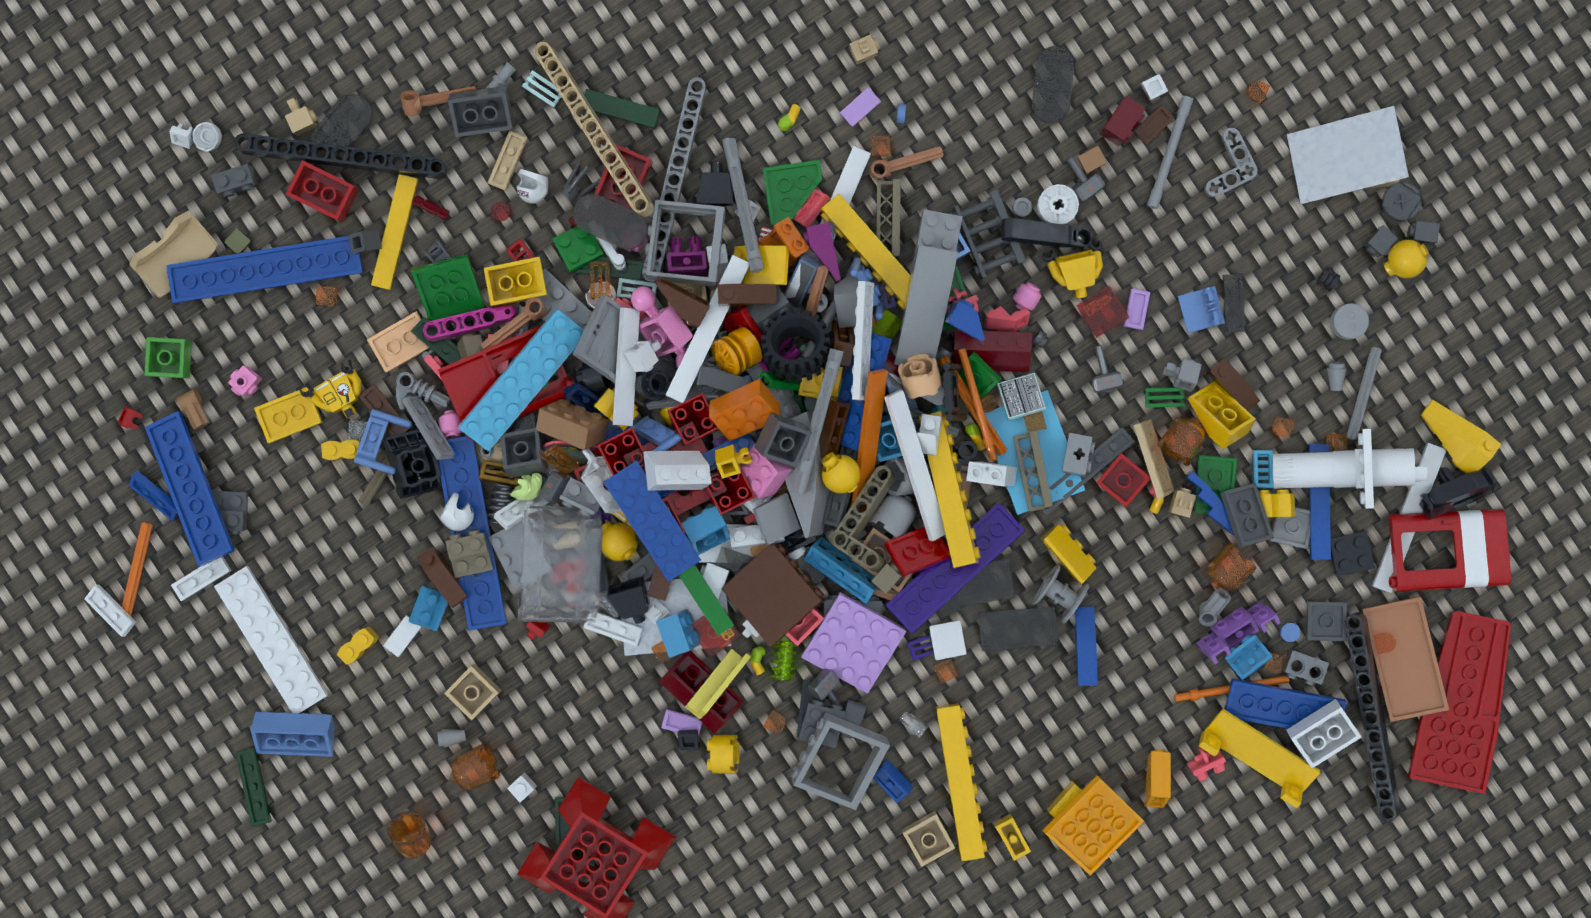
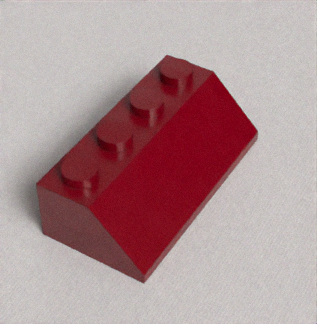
M961 330L954 331L952 363H961L958 350L966 348L968 357L975 352L993 371L1029 372L1032 353V333L983 331L985 339L982 342Z
M690 650L679 658L659 682L686 706L713 671ZM728 686L709 711L699 720L715 734L742 705L744 700Z

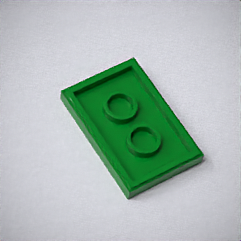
M1198 455L1196 475L1212 489L1223 503L1220 493L1235 488L1237 458ZM1195 486V494H1196V493L1198 492L1199 488H1197V487ZM1196 497L1193 512L1205 513L1209 506Z

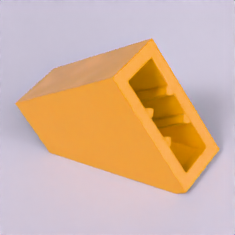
M1156 749L1151 751L1148 756L1144 806L1164 808L1171 798V753L1165 752L1162 749Z

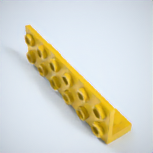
M1222 709L1201 733L1200 748L1213 756H1216L1220 748L1274 781L1282 787L1280 798L1296 809L1301 804L1304 790L1320 774L1318 768H1311L1307 761L1225 709Z

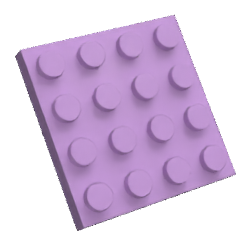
M839 592L826 613L824 620L820 623L801 654V658L821 669L833 670L838 678L868 693L907 629Z

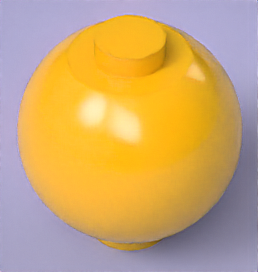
M1402 240L1390 249L1388 261L1384 263V267L1390 276L1396 274L1401 278H1413L1425 269L1429 252L1424 244L1420 245L1414 240Z
M833 452L827 454L822 459L821 463L824 466L821 471V477L824 485L830 491L839 494L851 493L858 487L860 468L854 459L847 455H835Z
M608 521L600 527V549L607 558L613 561L630 560L635 556L638 542H636L637 535L630 526L624 523L612 524L611 521Z

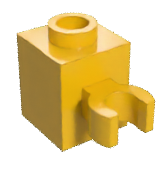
M734 445L715 450L716 465L722 479L741 473L740 463L750 464L752 462V456L744 457V455L749 454L747 447L742 448L738 453Z

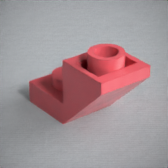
M1000 306L986 314L984 327L991 330L1015 332L1029 323L1030 311L1024 308L1020 311H1015L1010 316Z

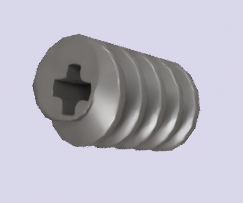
M494 483L498 490L492 491V493L497 498H491L495 505L489 506V508L494 513H489L488 516L492 518L489 522L499 524L494 519V514L516 499L510 495L514 487Z

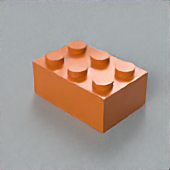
M760 379L711 400L709 405V418L729 441L764 427L770 413L780 415V403Z

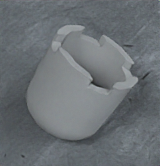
M903 457L887 460L885 466L895 474V482L888 493L896 496L914 494ZM926 462L930 478H932L931 469L929 467V464Z
M889 494L880 503L869 522L882 533L886 534L888 532L893 535L892 539L907 532L916 517V509L911 503L912 499L909 496Z

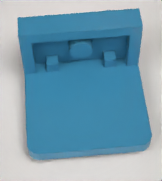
M1256 635L1245 637L1241 641L1242 644L1238 648H1231V654L1224 658L1243 681L1274 658Z

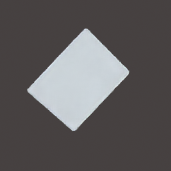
M960 621L929 627L935 660L966 654Z

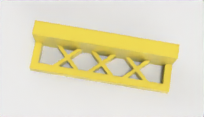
M731 649L685 707L697 718L701 719L751 656L746 653L741 657Z

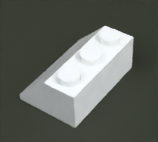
M700 451L643 452L648 491L702 490L711 484L709 464Z

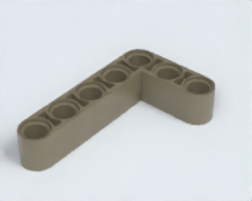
M879 466L875 469L831 538V542L836 548L871 571L881 570L884 560L879 554L857 539L895 482V474L886 466ZM888 472V477L885 480H881L882 474ZM877 488V494L875 496H871V491ZM863 505H867L866 511L860 513V508ZM856 521V526L850 529V523ZM842 537H845V543L843 545H839V540ZM861 547V552L858 555H854L855 549ZM876 557V563L870 566V560Z

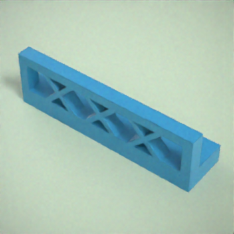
M820 537L811 546L804 560L867 604L878 589L876 585L867 580H872L874 575L851 560V557L823 537Z

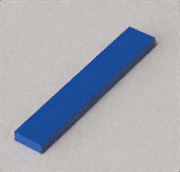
M1309 444L1308 453L1329 452V444ZM1330 487L1309 488L1310 560H1331Z

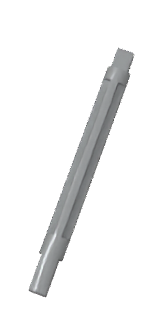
M725 138L722 142L750 271L759 273L764 267L744 183L736 139Z
M831 348L829 351L826 369L809 427L812 434L803 450L792 491L800 494H805L814 463L813 460L837 372L841 364L843 351Z

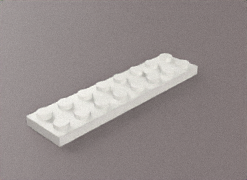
M249 566L244 567L214 586L292 713L299 714L328 696Z

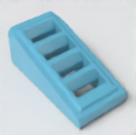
M1253 450L1252 484L1256 483L1258 490L1272 491L1274 488L1273 450ZM1258 457H1268V461L1258 460ZM1258 465H1268V468H1258ZM1258 473H1268V476H1258ZM1258 481H1268V484L1258 483Z

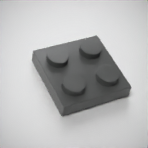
M1307 601L1306 640L1346 641L1345 620L1347 618V602Z

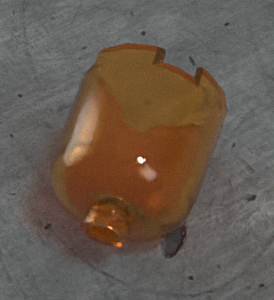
M1180 417L1172 423L1157 446H1162V452L1176 462L1181 459L1185 461L1183 463L1185 466H1189L1204 443L1206 433L1200 426L1201 422L1194 417H1191V419Z
M1231 543L1218 553L1207 568L1208 575L1212 579L1210 583L1216 589L1221 587L1226 591H1234L1257 569L1248 558L1243 560L1239 556L1240 551Z
M482 743L459 755L452 762V773L450 774L452 781L455 784L457 783L462 789L472 790L500 777V770L496 771L494 763L497 762V759L489 747L484 748Z
M401 812L399 817L394 821L391 820L389 823L388 837L397 851L405 858H419L429 850L432 843L431 833L423 817L417 812Z

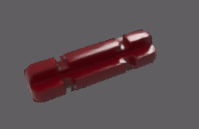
M417 195L413 200L415 206L422 207L423 210L436 216L438 215V217L444 220L449 216V210L441 208V206L427 199L424 200V198Z

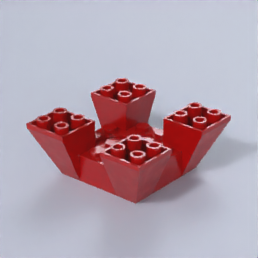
M703 393L667 410L675 434H679L682 438L680 442L667 451H700L701 454L707 452L702 439L719 428L709 418V405ZM633 428L597 445L612 476L635 461L639 463L646 474L643 452L653 451L659 447L652 442L642 446ZM742 469L741 473L723 479L720 472L716 470L710 473L711 484L704 489L689 490L687 496H681L676 491L662 498L684 533L686 532L678 515L708 500L713 506L717 507L722 515L755 498Z
M578 776L558 808V811L570 826L567 834L555 852L537 841L517 875L548 894H551L557 888L586 906L582 915L587 918H625L635 901L624 895V890L637 870H656L676 836L643 817L630 837L601 819L611 796ZM607 843L610 845V849L603 850L600 845ZM576 849H580L583 852V855L576 856L574 855L573 851ZM593 859L598 860L600 865L592 866L590 861ZM614 870L616 875L610 877L606 874V871ZM586 876L589 878V882L583 883L579 878Z

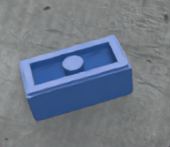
M886 760L878 767L873 777L896 803L907 796L913 789L911 783L889 760Z

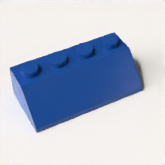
M960 298L958 301L953 300L945 314L944 321L983 342L985 337L978 312L973 309L975 305Z

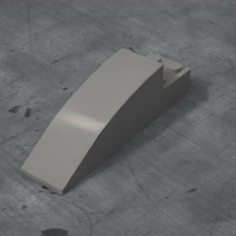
M925 209L922 212L894 365H900L902 362L904 365L908 362L907 358L918 354H927L929 358H936L958 254L956 249L962 216Z
M766 386L780 403V416L803 423L809 429L814 411L800 414V408L793 399V390L772 389ZM819 442L805 494L792 491L800 459L796 467L791 466L793 469L785 479L805 538L823 534L825 524L822 521L830 493L821 477L824 465L821 463L823 458H821Z

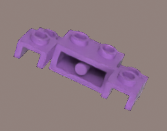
M1259 602L1248 610L1240 607L1217 621L1213 626H1210L1212 633L1196 643L1200 651L1216 665L1218 663L1216 655L1224 651L1229 656L1231 654L1230 649L1240 644L1248 635L1252 636L1259 631L1258 627L1265 633L1267 631L1266 623L1273 620L1278 625L1281 622L1277 614L1268 605L1265 606L1262 602Z

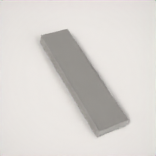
M418 396L404 397L402 400L404 406L436 459H452L455 453L422 398Z

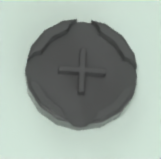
M1407 182L1396 183L1390 186L1382 197L1384 212L1396 221H1405L1414 217L1421 207L1422 200L1419 190Z

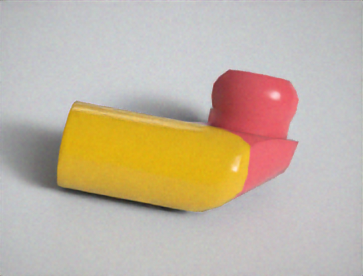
M1152 484L1149 493L1154 495V500L1149 510L1158 514L1164 497L1157 499Z

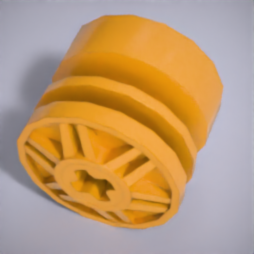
M740 327L732 331L728 336H723L721 339L714 341L711 346L712 356L718 368L730 374H741L745 369H750L762 360V352L758 341L745 327Z

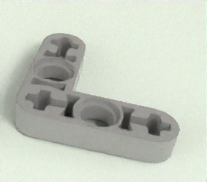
M1228 128L1221 137L1235 168L1206 183L1204 191L1209 197H1217L1253 179L1257 175V166L1240 132L1235 128ZM1228 132L1231 135H1235V138H1233L1235 144L1238 142L1240 143V145H1237L1233 149H1231L1230 147L1234 145L1232 140H1227L1226 138L1228 136ZM1236 149L1244 151L1243 159L1235 157L1234 152ZM1245 167H1247L1248 169L1251 168V176H1249V174H1246L1241 177V179L1243 180L1241 181L1239 174L1246 170ZM1227 175H1233L1236 178L1234 185L1227 184ZM1222 182L1223 186L1216 190L1217 193L1209 191L1211 184L1216 186Z

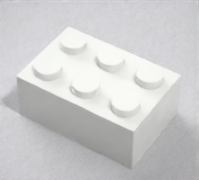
M1336 699L1287 729L1290 738L1311 768L1361 738L1358 730Z

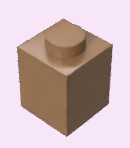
M1099 146L1076 158L1085 175L1107 163Z

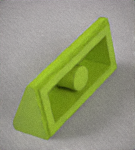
M885 310L882 319L878 320L872 328V332L893 339L899 331L902 321L890 311Z

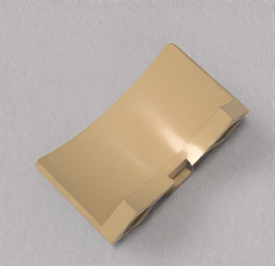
M190 211L175 217L168 228L162 233L164 237L158 243L153 241L144 249L134 254L130 262V266L159 298L170 292L166 265L208 259L218 248V243Z

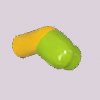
M793 104L789 113L779 120L778 126L782 131H787L795 124L801 109L800 106Z
M974 423L967 424L965 427L966 433L969 434L978 451L984 450L986 447L983 446L978 425Z
M762 646L754 648L749 659L757 676L765 672L760 663L762 656L766 653Z

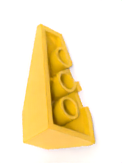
M1434 400L1430 401L1421 414L1433 434H1436L1442 442L1444 450H1447L1453 458L1452 462L1465 474L1479 471L1492 459L1502 445L1486 431Z

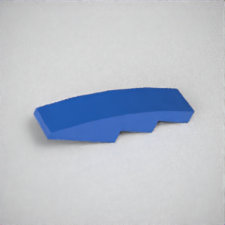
M1189 471L1185 478L1199 488L1195 494L1196 497L1209 506L1205 514L1234 536L1222 501L1193 471Z
M1078 607L1075 611L1077 685L1098 686L1094 607Z

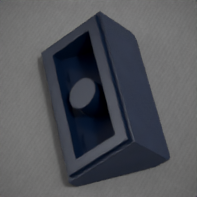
M579 383L564 389L565 397L584 407L591 413L599 411L594 404L599 400L600 396Z

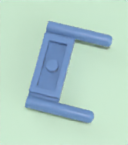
M854 258L850 275L852 277L857 276L859 281L873 283V276L870 270L865 269L864 265L860 266L861 260L859 258ZM874 285L873 306H876L875 319L880 320L883 316L885 302L881 300L882 291L880 287Z
M372 409L354 463L392 475L395 474V467L375 460L388 423L411 428L412 421Z
M648 416L625 430L633 428L635 433L637 432L638 435L659 446L653 451H667L682 440L679 434H675L674 431L650 419Z

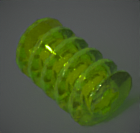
M779 640L781 643L776 646L779 651L773 652L774 655L778 656V659L772 660L777 666L771 668L776 674L771 675V678L793 681L790 678L794 677L795 673L790 670L795 669L796 666L791 662L796 661L797 658L792 655L797 654V650L792 647L797 645L792 641Z

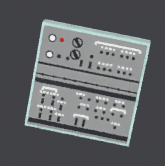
M1035 373L997 384L1008 420L1046 410Z

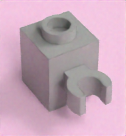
M1183 359L1178 367L1173 363H1167V366L1164 367L1163 375L1175 377L1174 387L1192 392L1197 385L1202 364L1196 363L1191 359Z

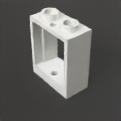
M969 461L966 481L998 486H1015L1017 467L982 461Z

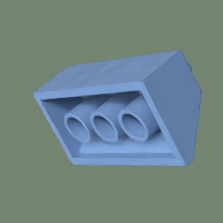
M255 712L251 734L257 754L333 757L335 726L332 715Z

